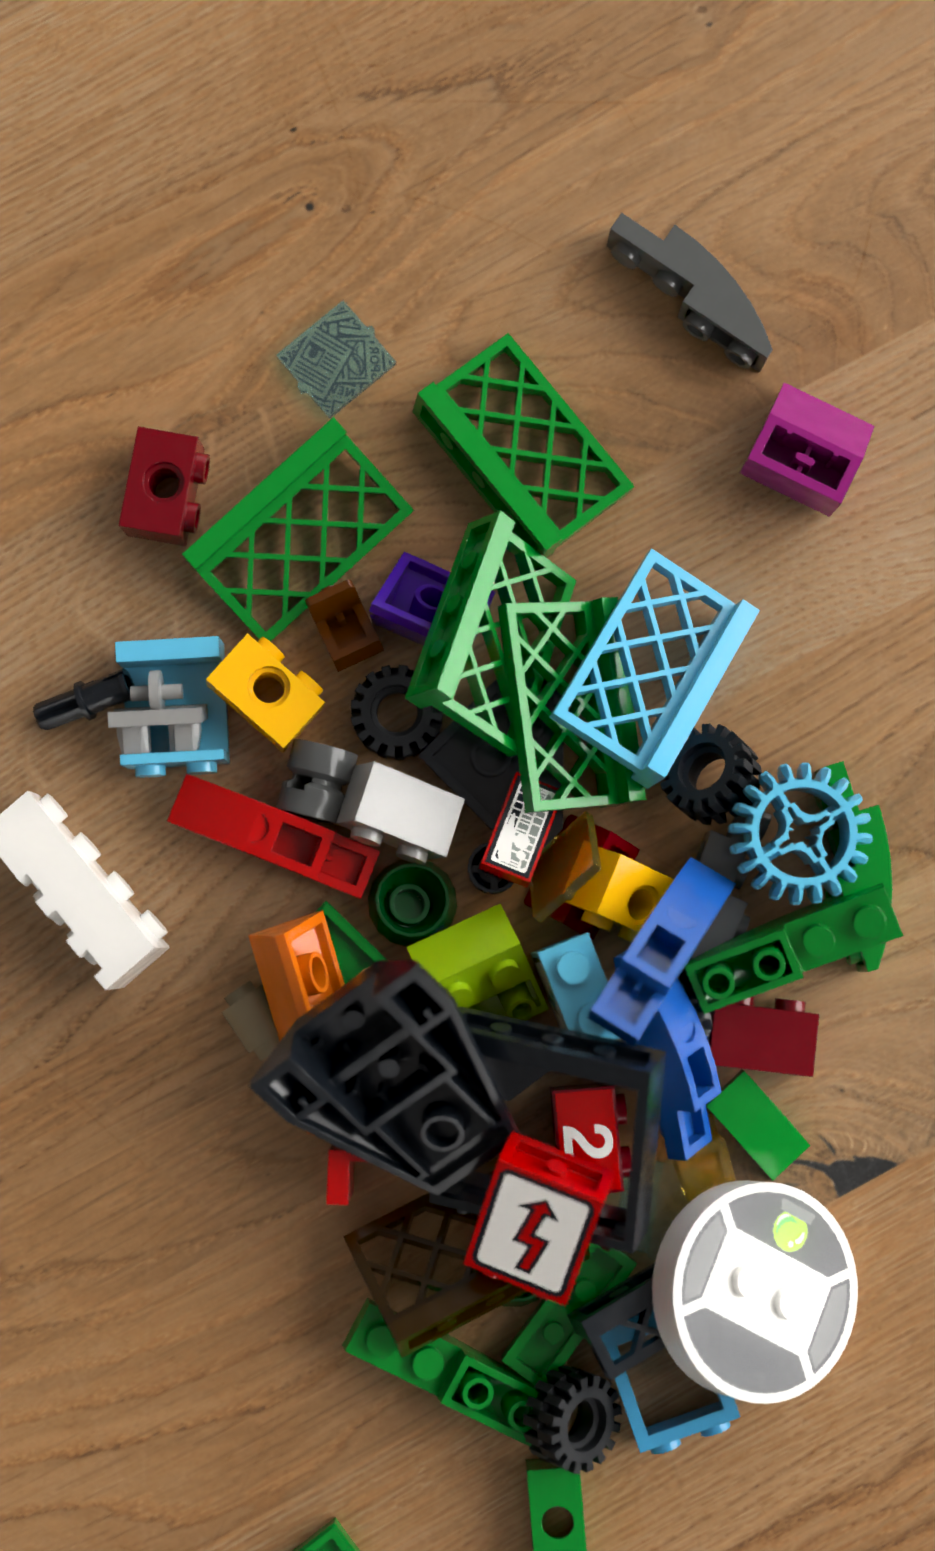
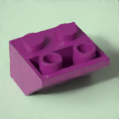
M784 382L739 473L830 517L841 505L864 458L875 426Z

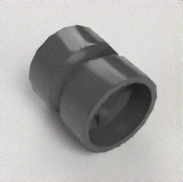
M294 739L287 764L293 775L291 779L283 781L276 808L300 817L338 825L336 821L345 797L342 787L349 784L358 755L333 746Z

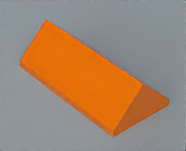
M323 910L248 935L274 1025L278 1032L279 1042L298 1018L345 985Z

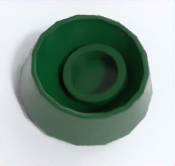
M403 859L398 860L385 867L373 881L368 896L369 916L377 931L392 943L408 947L452 925L457 910L456 889L449 876L434 863L426 861L424 865Z

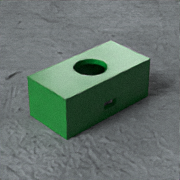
M526 1459L533 1551H587L581 1475L571 1473L541 1459ZM552 1507H563L573 1517V1527L564 1537H552L542 1527V1518L545 1512Z

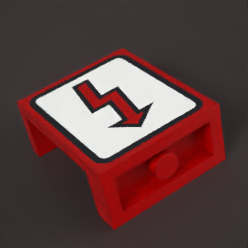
M512 1131L497 1161L463 1264L481 1271L488 1277L501 1279L530 1291L539 1298L552 1300L566 1306L616 1172Z

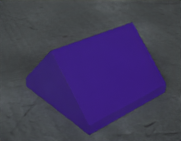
M404 551L371 604L369 614L372 623L424 646L450 571ZM495 591L490 593L487 601L488 607H490L493 601Z

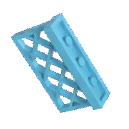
M651 548L646 553L552 711L550 718L633 771L634 773L631 778L649 789L667 776L760 610L744 599L737 604L733 603ZM651 568L668 578L673 596L651 600L645 580ZM638 593L640 602L631 603ZM701 600L718 612L710 625L694 628L687 602ZM675 604L682 630L660 634L653 608ZM643 611L649 636L627 640L621 621L622 617L626 613ZM612 634H614L616 643L607 644ZM704 635L698 645L696 636ZM685 638L690 661L687 666L670 669L663 642ZM652 645L659 671L636 675L629 649ZM618 651L625 678L602 682L597 664L599 656ZM589 675L591 684L582 686ZM680 676L678 682L674 685L672 677ZM661 679L667 701L661 708L646 710L639 684ZM628 686L635 713L612 717L605 690ZM594 693L601 720L586 723L567 711L576 696ZM657 717L652 727H650L648 718ZM638 722L643 743L636 755L619 744L614 725ZM604 728L605 735L597 729Z

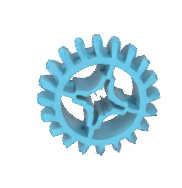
M803 762L799 764L796 779H794L789 765L782 764L778 766L777 770L779 783L776 782L769 772H763L758 778L764 792H761L752 785H747L743 790L745 796L753 803L752 806L736 803L732 808L736 815L746 818L745 824L732 823L728 825L729 833L744 834V842L731 845L729 847L730 853L739 854L746 851L749 856V860L740 863L737 870L740 874L747 873L754 868L759 871L751 882V887L755 890L765 886L769 880L773 882L769 890V898L774 901L779 900L785 888H788V899L791 905L801 904L804 889H806L807 896L812 904L821 903L823 898L821 885L824 886L830 895L838 896L842 893V889L836 876L849 883L855 882L858 876L848 863L852 862L863 865L868 861V856L855 850L856 844L872 843V835L857 832V825L866 824L871 821L870 814L862 813L854 816L851 809L863 801L862 796L855 794L845 799L841 795L849 785V781L846 778L839 779L832 787L828 786L831 769L827 767L821 768L816 774L815 779L812 780L810 763ZM800 791L812 794L826 803L828 807L814 815L804 813L795 802H789L784 792ZM771 802L776 810L773 815L778 823V832L770 842L762 847L759 838V826L763 812ZM820 820L818 825L810 829L811 835L804 837L810 840L807 846L803 842H798L779 848L781 843L790 838L789 832L794 831L790 827L792 822L796 826H801ZM837 821L840 834L839 845L833 860L828 864L825 859L828 854L823 847L822 837L825 830ZM785 853H793L803 861L804 865L809 864L815 875L809 878L794 877L780 871L770 861Z

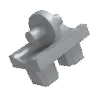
M161 670L149 671L148 685L130 687L131 701H149L150 707L115 708L114 711L107 712L108 728H117V738L122 755L150 753L152 751L150 726L168 725L170 752L198 750L202 733L201 723L208 719L207 704L165 706V700L183 699V685L164 684Z

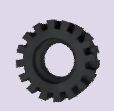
M390 665L381 667L382 670L374 673L372 671L365 676L366 680L362 685L358 684L355 689L354 700H351V721L358 738L367 749L385 759L389 757L395 758V760H405L404 758L418 756L440 733L443 713L433 706L421 709L417 707V718L409 729L402 732H392L385 729L377 717L379 704L385 697L391 694L406 695L414 670L408 669L406 665H399L396 668H390Z
M710 723L702 724V734L693 728L689 739L683 745L667 776L664 778L666 781L660 784L662 790L667 794L666 797L692 820H699L702 824L711 825L713 819L718 824H723L727 822V812L735 818L739 816L732 811L734 804L741 803L742 801L749 806L752 804L743 793V790L747 785L760 788L759 780L754 775L762 774L761 765L755 761L759 759L755 752L733 731L719 724L716 729ZM718 759H724L725 767L720 778L712 786L698 790L696 783L701 771L709 763Z
M559 1366V1372L551 1369L545 1373L548 1383L538 1380L534 1388L539 1392L537 1398L528 1397L526 1405L533 1409L531 1414H523V1424L531 1427L530 1430L524 1432V1438L526 1442L532 1444L529 1450L533 1455L538 1456V1459L574 1474H580L581 1470L590 1472L594 1470L593 1462L601 1465L606 1459L602 1450L606 1448L612 1451L616 1443L610 1439L612 1431L620 1432L621 1423L614 1421L615 1416L622 1414L621 1405L614 1403L619 1398L617 1390L610 1388L612 1383L607 1379L573 1366ZM578 1405L576 1420L568 1432L569 1419Z

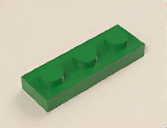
M589 1243L590 1259L582 1262L567 1305L564 1306L552 1300L542 1299L501 1355V1361L534 1386L538 1380L548 1383L545 1373L551 1369L559 1372V1366H564L583 1340V1337L576 1334L567 1314L628 1278L637 1263L625 1252L615 1249L607 1252L601 1249L599 1245Z

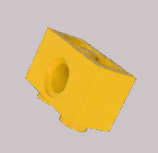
M247 633L206 678L207 687L269 742L284 753L293 743V740L303 732L324 708L325 702L319 697L323 689L305 672L300 671L295 676L281 663L285 658L284 654L268 639L262 636L257 642ZM264 678L276 679L281 683L284 693L276 702H263L254 693V687L257 682Z
M589 844L565 902L584 910L581 918L582 921L609 932L613 924L620 926L621 929L618 937L633 942L674 879L622 854Z

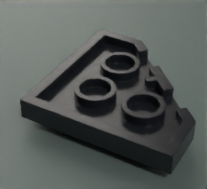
M496 679L485 689L489 702L502 698ZM545 679L543 680L539 694L547 684V681ZM555 690L545 706L552 712L562 695ZM474 701L467 707V709L476 707ZM505 704L491 709L498 730L507 735L511 723ZM537 717L531 726L533 739L544 749L554 735V732ZM453 721L418 756L457 796L464 798V803L493 831L512 779L516 772L520 773L518 755L508 757L456 721ZM563 741L552 757L561 767H563ZM546 769L543 770L538 778L539 781L558 789L561 786V783ZM563 810L556 812L544 847L563 830Z

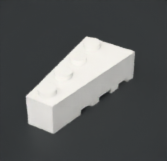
M27 791L0 814V858L18 881L25 886L32 883L38 891L33 894V897L47 917L59 926L64 923L68 925L71 931L67 933L68 939L66 941L80 958L84 957L92 965L99 964L102 970L94 977L105 990L124 988L170 948L162 938L168 931L149 910H146L143 914L139 912L129 900L134 895L133 890L116 871L108 875L96 862L101 853L82 832L77 836L71 833L62 822L68 817L67 813L52 796L47 793L41 798L39 794Z

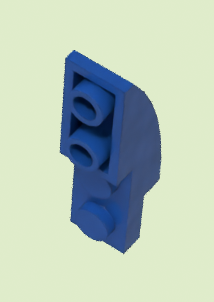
M690 857L624 954L618 968L591 1008L587 1018L635 1047L725 904L736 883Z
M626 951L613 958L615 971ZM677 978L636 1045L666 1051L660 1132L665 1140L668 1159L686 1161L712 1141L706 1104L722 1093L708 1039L696 1010Z

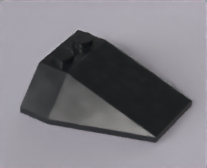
M417 960L376 961L294 1022L252 1077L249 1088L286 1122L436 1196L500 1154L512 1131L520 1134L454 997Z

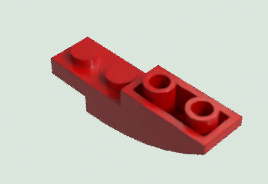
M189 774L185 775L166 820L176 826L359 899H362L380 854L379 850L337 834L335 831Z

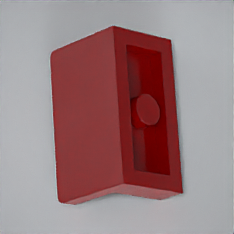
M333 1144L328 1151L326 1205H348L354 1192L355 1162L367 1161Z

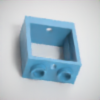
M652 1308L648 1326L658 1329L654 1309ZM640 1313L628 1320L637 1323ZM618 1325L600 1336L613 1361L621 1357L617 1346L632 1341L635 1329ZM624 1372L614 1378L640 1453L648 1450L652 1454L669 1452L681 1445V1438L698 1432L703 1437L719 1434L730 1428V1421L740 1418L734 1398L717 1393L719 1401L645 1427L627 1373Z

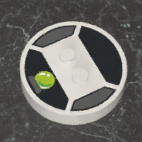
M749 1180L732 1181L714 1186L695 1197L680 1211L661 1242L652 1281V1301L657 1327L662 1341L675 1363L693 1381L710 1391L735 1399L762 1404L777 1403L797 1397L814 1387L830 1372L844 1351L854 1325L857 1310L858 1284L856 1267L849 1243L841 1227L830 1212L815 1198L795 1187L779 1183Z

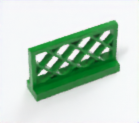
M509 333L437 385L432 382L417 394L412 410L413 414L494 513L501 510L513 519L515 524L512 532L546 558L551 556L557 547L625 497L635 487ZM505 352L518 367L517 382L489 378L490 362ZM483 368L482 376L473 375ZM524 376L528 379V381L531 384L524 383ZM460 384L481 387L479 409L459 407L448 393ZM495 389L515 392L513 415L485 411L487 390ZM522 395L541 396L549 405L548 420L520 416ZM556 415L562 422L555 421ZM470 420H477V428ZM484 422L511 425L510 448L491 446L483 437ZM519 427L547 431L545 453L517 450ZM554 432L574 435L581 444L580 457L572 458L552 455ZM589 454L593 460H587V455ZM501 458L509 459L508 466ZM516 460L544 464L541 487L523 485L515 476ZM551 465L578 469L576 492L549 488ZM586 470L605 473L616 488L606 496L585 494ZM533 497H540V505ZM548 499L575 502L574 520L561 530L546 514ZM583 504L593 505L582 513Z
M334 417L182 553V557L205 580L258 639L263 636L271 642L308 608L305 603L307 598L337 582L414 511L346 435L347 431ZM344 451L359 466L358 486L329 485L330 464ZM323 471V484H308ZM365 474L377 487H365ZM301 490L323 491L321 520L292 519V498ZM329 492L358 493L357 522L327 521ZM364 494L385 495L399 511L385 524L363 523ZM286 504V518H271ZM263 524L285 525L284 554L254 553L255 532ZM291 525L321 527L320 556L290 555ZM327 527L357 529L356 550L348 558L326 557ZM363 529L377 530L362 544ZM249 538L248 552H234ZM226 558L248 559L247 589L224 587L213 575L212 571ZM254 559L284 561L283 590L253 589ZM290 561L320 563L319 584L310 592L289 591ZM326 563L340 564L325 578ZM232 594L247 595L246 609ZM252 595L282 596V618L267 632L251 616ZM288 597L303 598L288 611Z
M500 510L468 523L405 699L420 709L428 706L435 707L508 757L517 755L505 658L496 632V628L500 627V621L493 622L487 603L491 591L497 589L502 605L505 603H516L511 585L523 581L529 603L544 602L537 580L538 576H543L557 587L552 602H570L577 580L512 532L515 521ZM505 550H508L515 556L521 576L508 578L502 560ZM545 615V617L549 620L551 615ZM565 615L556 627L559 631L561 629ZM517 616L519 636L530 646L522 619L527 617ZM482 633L491 663L478 667L472 644L475 635ZM549 639L538 653L548 664L555 647ZM530 665L524 674L526 687L538 697L544 678ZM493 668L502 698L489 702L480 672ZM465 677L467 678L476 706L471 709H467L453 699L460 679ZM505 704L511 723L507 735L498 730L491 709Z
M601 597L593 601L505 603L498 606L525 814L591 807H615L646 800L645 787L631 778L634 773L633 771L590 743L586 746L570 730L551 719L550 715L552 712L545 706L555 690L563 695L569 685L563 679L572 664L579 668L616 606L618 597ZM545 615H551L549 620L545 617ZM564 615H573L576 640L573 644L556 628ZM517 616H526L540 630L531 646L519 636ZM612 634L607 644L616 643L614 634ZM548 639L565 655L556 670L538 654ZM618 651L599 656L597 664L602 682L625 678ZM530 665L547 681L538 697L526 687L524 674ZM589 675L583 683V686L591 684ZM628 686L605 690L612 717L634 713ZM594 693L575 697L569 710L570 713L577 717L581 714L588 722L601 720ZM537 717L554 732V735L544 749L533 739L531 726ZM636 722L614 725L619 744L636 755L639 749ZM604 728L597 729L605 735ZM562 741L579 756L569 773L552 758ZM587 765L595 772L598 795L591 796L577 782ZM544 769L548 770L561 783V786L551 800H541L538 778ZM569 793L574 796L573 798H567Z

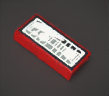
M516 772L512 779L478 868L527 888L531 882L557 811L525 814L519 772ZM539 781L541 800H551L558 791V788Z

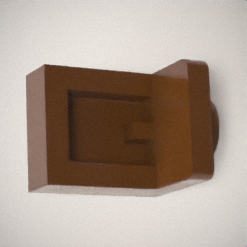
M348 579L339 584L328 586L305 600L338 672L384 651L352 580Z

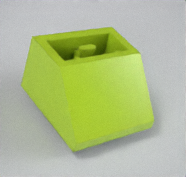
M501 904L406 947L411 959L417 960L454 997L458 1007H466L525 1021L549 1009L523 948Z

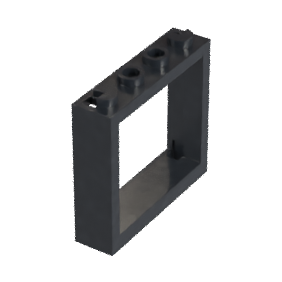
M460 1006L459 1009L482 1056L638 1091L627 1208L604 1203L590 1240L591 1244L599 1245L601 1249L607 1252L615 1249L633 1254L649 1230L666 1051L641 1045L633 1047L627 1042ZM473 1171L436 1196L429 1193V1202L457 1209L458 1214L473 1213L480 1215L492 1175Z

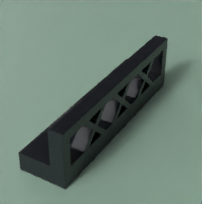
M655 1263L567 1314L576 1334L587 1339L605 1377L609 1380H613L665 1348L659 1330L648 1326L653 1308L652 1281ZM640 1313L637 1323L628 1320ZM618 1325L635 1329L630 1351L613 1361L600 1336ZM646 1333L655 1335L643 1343Z

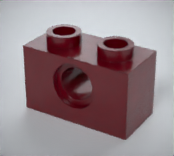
M138 426L118 525L127 536L186 546L188 534H195L197 532L201 514L200 503H195L198 484H206L210 468V455L204 454L205 449L199 437ZM165 478L179 480L178 491L169 498L155 496V490L160 481Z

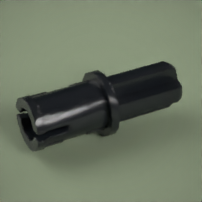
M123 668L106 677L86 684L82 681L74 683L73 690L36 703L33 706V713L38 726L45 730H51L82 717L92 720L96 718L98 712L131 701L130 687L135 685L128 671Z

